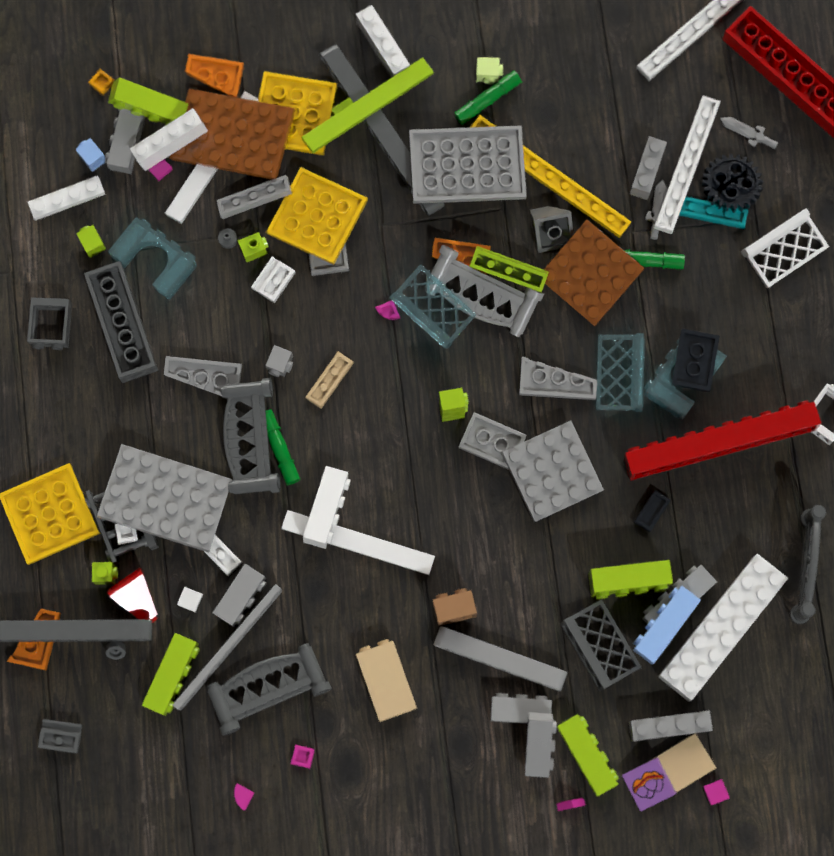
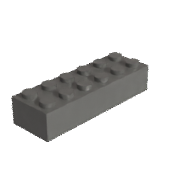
M118 261L84 273L121 382L124 383L159 371L122 263Z

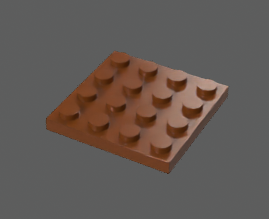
M586 220L544 269L549 271L545 284L591 324L596 326L645 268L590 221Z

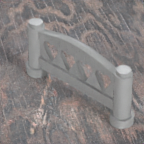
M442 245L439 250L441 254L427 281L425 292L433 296L436 293H440L448 302L462 312L487 323L509 327L511 329L509 333L520 337L538 301L542 300L544 294L526 287L523 293L456 260L459 252ZM459 275L461 291L455 293L453 289H447L446 283ZM476 283L478 299L472 301L470 297L465 298L463 291ZM493 292L495 307L492 310L488 309L487 305L482 306L480 304V299ZM510 300L512 315L510 318H506L504 314L497 313V308Z

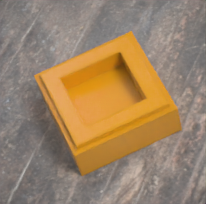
M100 69L88 83L104 95L115 80Z

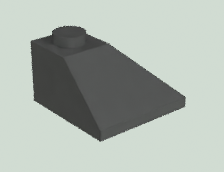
M550 206L530 210L532 229L538 253L563 248L574 235L571 211Z

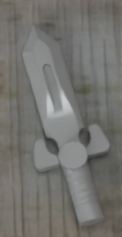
M732 117L721 118L725 127L749 138L748 143L753 147H756L757 143L760 142L773 149L778 145V142L764 136L765 128L762 126H756V130L759 131L757 133L754 128Z
M663 180L655 188L652 208L654 217L651 216L650 211L646 215V220L652 221L650 238L654 240L658 239L659 230L654 229L667 194V186Z

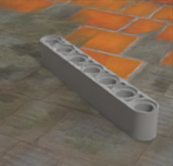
M441 626L433 644L441 649L557 691L562 690L567 676V672Z

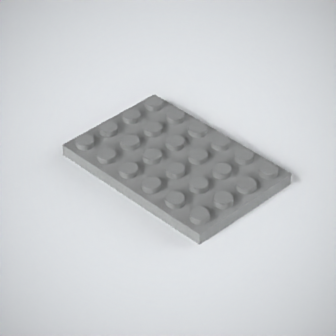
M522 126L409 130L413 204L526 199Z
M121 444L97 517L209 552L229 492L228 483L232 479Z

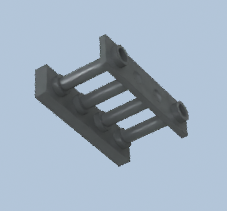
M90 490L86 491L87 497L85 501L88 508H92L108 549L105 553L109 562L112 561L115 565L120 564L117 556L144 545L145 547L149 546L151 550L159 548L155 535L143 532L144 535L141 536V539L114 549L110 539L116 537L115 529L107 532L103 522L105 520L97 517L99 509L96 503L102 501L105 492L93 496Z

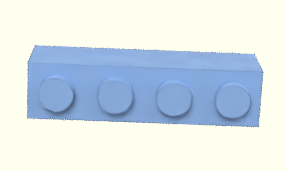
M683 586L672 590L668 596L671 600L667 605L664 603L656 612L659 616L655 621L653 619L649 621L645 627L647 629L645 635H639L633 643L636 646L633 651L650 664L656 662L701 601Z

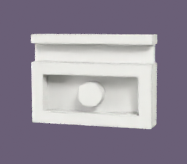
M272 256L251 288L275 303L294 276L295 270Z

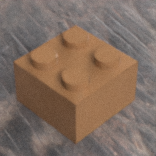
M466 588L456 590L455 594L450 596L447 593L436 595V599L433 600L438 626L474 618L477 615L471 590L467 591Z

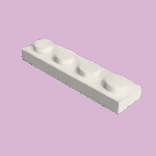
M95 176L28 201V204L36 221L105 195L99 176Z

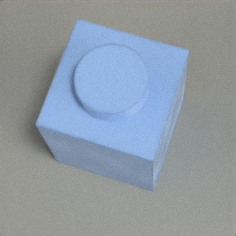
M91 138L82 141L76 149L78 155L92 172L105 163L104 154Z

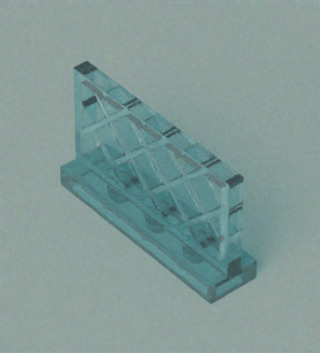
M422 264L389 297L445 349H448L453 344L452 342L477 315ZM421 270L427 275V283H417L416 276ZM427 285L428 296L417 297V286ZM430 285H439L441 295L431 296ZM407 286H414V297H406L402 293ZM444 297H452L455 308H444ZM431 298H441V309H431ZM418 299H428V310H420L418 308ZM455 310V321L445 322V311ZM458 310H466L471 314L466 321H458ZM442 311V322L435 323L432 320L431 312ZM445 324H456V332L451 337L445 331Z
M636 333V335H598L596 410H634L635 412H643L644 333ZM603 340H611L615 344L608 352L602 347ZM624 340H633L632 347L627 352L620 346ZM618 347L624 355L616 361L610 353ZM607 356L614 362L608 370L602 366V361ZM626 356L632 361V365L627 370L619 364ZM616 366L624 372L617 379L609 373ZM606 375L614 381L607 389L601 384V380ZM625 375L631 379V384L626 389L619 383ZM617 384L623 392L615 398L609 390ZM607 393L613 401L609 405H601V398ZM626 393L631 398V406L622 405L618 400Z

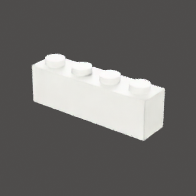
M371 5L356 14L357 24L391 78L409 67L410 64L373 6Z
M191 109L131 147L130 150L140 166L146 171L208 130L196 111Z
M328 466L325 467L303 535V543L326 549L327 543L331 544L334 535L331 532L333 525L337 526L340 516L337 512L339 508L343 507L345 501L343 493L344 490L348 491L351 479H348V472Z

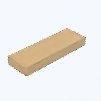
M337 352L305 398L322 409L354 362L340 352Z

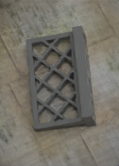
M602 599L560 623L599 692L641 668L640 663ZM597 606H600L603 611L602 619L592 616L593 609ZM578 617L587 618L586 628L579 627L574 619ZM591 620L601 622L599 632L589 630ZM604 624L611 625L613 628L612 636L602 633ZM587 633L598 636L596 645L587 642ZM601 637L611 639L609 649L599 647ZM614 641L621 642L623 645L622 653L612 651ZM597 650L608 653L606 662L598 661L596 657ZM611 654L621 656L619 666L608 664ZM624 658L631 659L635 667L630 670L622 668ZM608 667L618 670L616 678L611 681L606 674Z

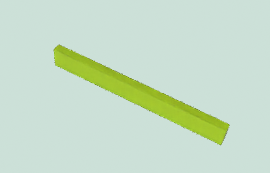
M421 58L302 136L303 142L312 153H315L433 75L434 71L424 58Z

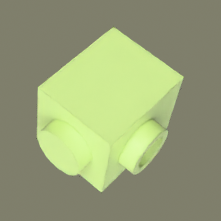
M477 57L476 82L494 84L498 81L499 76H503V65H499L500 58Z

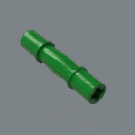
M513 70L501 80L496 81L495 85L454 112L457 121L463 125L474 116L479 115L480 111L521 84L520 76Z
M629 249L624 250L643 267L684 269V254L666 252L660 254L633 252Z
M266 410L268 439L272 451L279 463L278 468L281 470L286 485H292L301 480L294 464L295 461L291 459L287 444L280 432L281 427L278 425L273 410Z

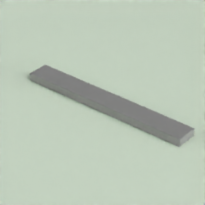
M275 584L175 701L173 704L175 708L182 710L277 599L282 593V589Z

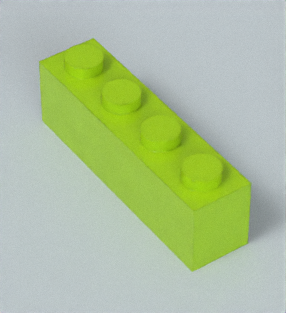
M120 77L113 82L108 103L113 104L117 109L129 110L133 115L148 117V120L164 123L165 126L185 114L188 103Z
M477 246L470 264L472 268L542 292L549 271Z
M177 633L174 634L142 706L165 716L167 713H171L175 703L173 699L182 690L183 684L181 682L183 677H187L191 670L189 664L192 658L195 659L198 655L200 648H198L197 642Z
M577 714L558 725L557 729L594 794L599 796L618 785L616 780L619 778L614 769L610 770L606 764L609 760L603 751L599 752L596 746L599 743L594 734L590 735L586 728L589 726L583 716L579 717Z

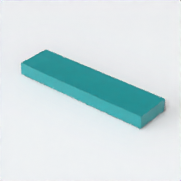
M685 197L679 216L741 229L745 228L748 209H743L740 212L737 208L735 213H733L732 209L729 208L725 212V207L722 206L719 210V204L717 203L712 206L710 201Z

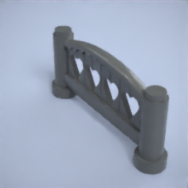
M263 378L262 381L222 386V398L227 399L223 423L224 449L229 469L233 476V480L228 483L229 492L233 494L271 491V493L280 492V476L278 473L271 474L265 397H273L271 378ZM237 402H242L252 407L241 418L236 416L238 411L236 409ZM244 421L254 428L240 437L238 435L239 428L237 423ZM240 440H245L256 446L244 456L239 454L241 449L239 447ZM242 459H247L257 465L246 475L241 474L242 466L240 461Z
M821 505L805 510L800 516V522L802 526L807 528L799 603L793 606L789 612V617L795 624L807 622L815 613L812 600L818 565L821 520L826 515V510Z
M309 643L298 647L299 651L296 654L276 656L255 663L237 673L223 685H219L216 682L207 686V692L221 724L220 731L222 736L239 730L241 727L238 720L308 690H311L315 697L332 689L329 681L325 680L312 646ZM293 663L299 664L297 681L284 673L283 670L286 666L291 667ZM275 671L281 672L279 689L266 681V675H273ZM258 678L263 680L260 697L247 688L249 682H255ZM239 686L245 688L242 705L229 696V692L233 689L237 690Z

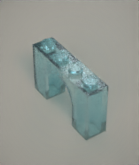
M135 217L108 253L111 258L117 262L120 261L126 268L141 249L149 246L163 249L168 255L167 266L152 285L157 292L170 300L197 267L195 256L188 251L184 253L180 250L181 246L175 241L169 242L165 239L166 235L157 229L155 231L150 228L151 224L145 219L140 220Z
M677 346L675 350L671 349L665 357L668 359L665 365L660 364L655 371V374H657L654 380L650 379L645 385L644 389H646L644 396L682 421L695 402L671 385V369L675 366ZM717 350L713 375L727 357L719 350Z

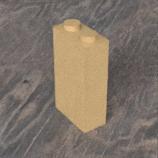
M388 639L378 642V646L370 648V646L359 649L360 653L356 654L379 722L417 709L394 642H389Z

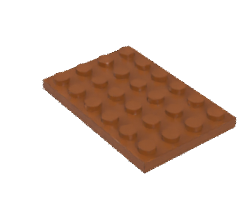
M189 89L185 103H188L186 112L194 109L208 131L171 154L169 158L189 164H198L272 180L276 179L295 115V109Z

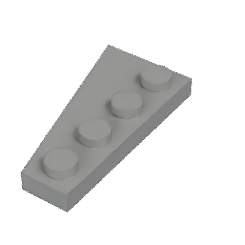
M170 356L165 358V376L222 396V386L237 384L241 380L242 364Z
M526 357L521 358L519 395L596 400V379L567 372L558 367H551L542 362H535Z

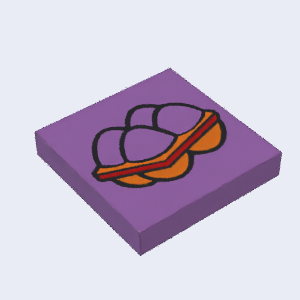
M658 757L622 775L640 811L676 794Z

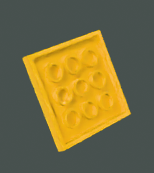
M264 72L258 102L295 109L285 149L312 153L303 142L302 136L331 118V109L334 105L337 83ZM326 145L312 154L324 155Z
M300 167L290 186L292 194L285 196L266 232L270 236L334 265L368 198Z
M70 463L0 493V500L28 565L100 534Z

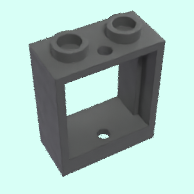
M31 297L27 342L30 346H33L32 348L44 349V347H51L53 350L69 348L72 315L71 301L69 299ZM39 310L65 311L62 340L36 339Z

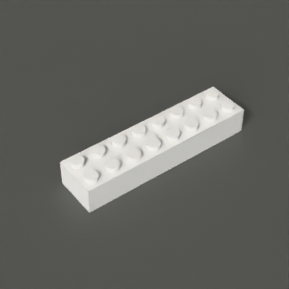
M759 554L753 556L658 677L688 702L692 701L788 578Z

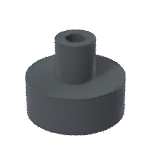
M224 229L219 233L218 241L223 248L230 249L237 244V235L232 229Z
M111 641L106 645V656L108 658L117 660L125 656L126 646L123 642Z

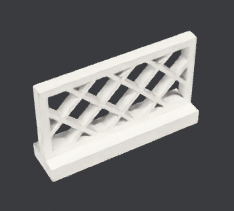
M807 208L740 251L743 257L748 259L766 288H769L829 247L809 217L810 213ZM805 222L810 227L809 235L800 233L801 225ZM788 233L796 235L794 245L785 243V237ZM799 236L808 238L807 248L797 246ZM812 239L819 240L822 247L818 250L811 249ZM772 244L781 245L779 255L769 253ZM784 246L793 248L792 258L782 256ZM797 249L806 251L805 259H795ZM757 254L765 255L764 265L757 264L753 257ZM769 256L778 258L776 268L767 266ZM781 259L791 261L790 269H780ZM766 269L776 271L775 278L770 282L765 277Z

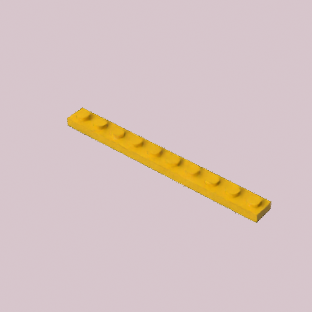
M480 115L470 128L496 126ZM523 146L526 173L620 238L631 224L630 220Z

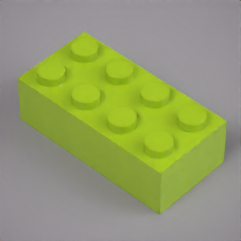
M670 560L591 569L588 573L591 597L596 596V599L608 598L610 594H615L616 597L627 596L629 592L641 595L653 589L655 593L664 592L673 584Z

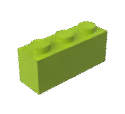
M462 388L439 392V408L442 422L465 418V412H468L469 403L467 393H463Z

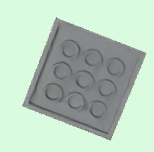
M572 421L501 452L533 522L539 521L604 490Z

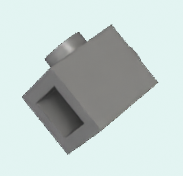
M274 345L266 363L268 373L275 377H279V375L285 377L286 372L289 373L293 366V362H291L293 358L292 352Z

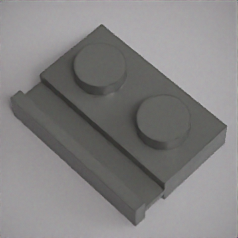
M43 719L38 748L78 754L83 725Z

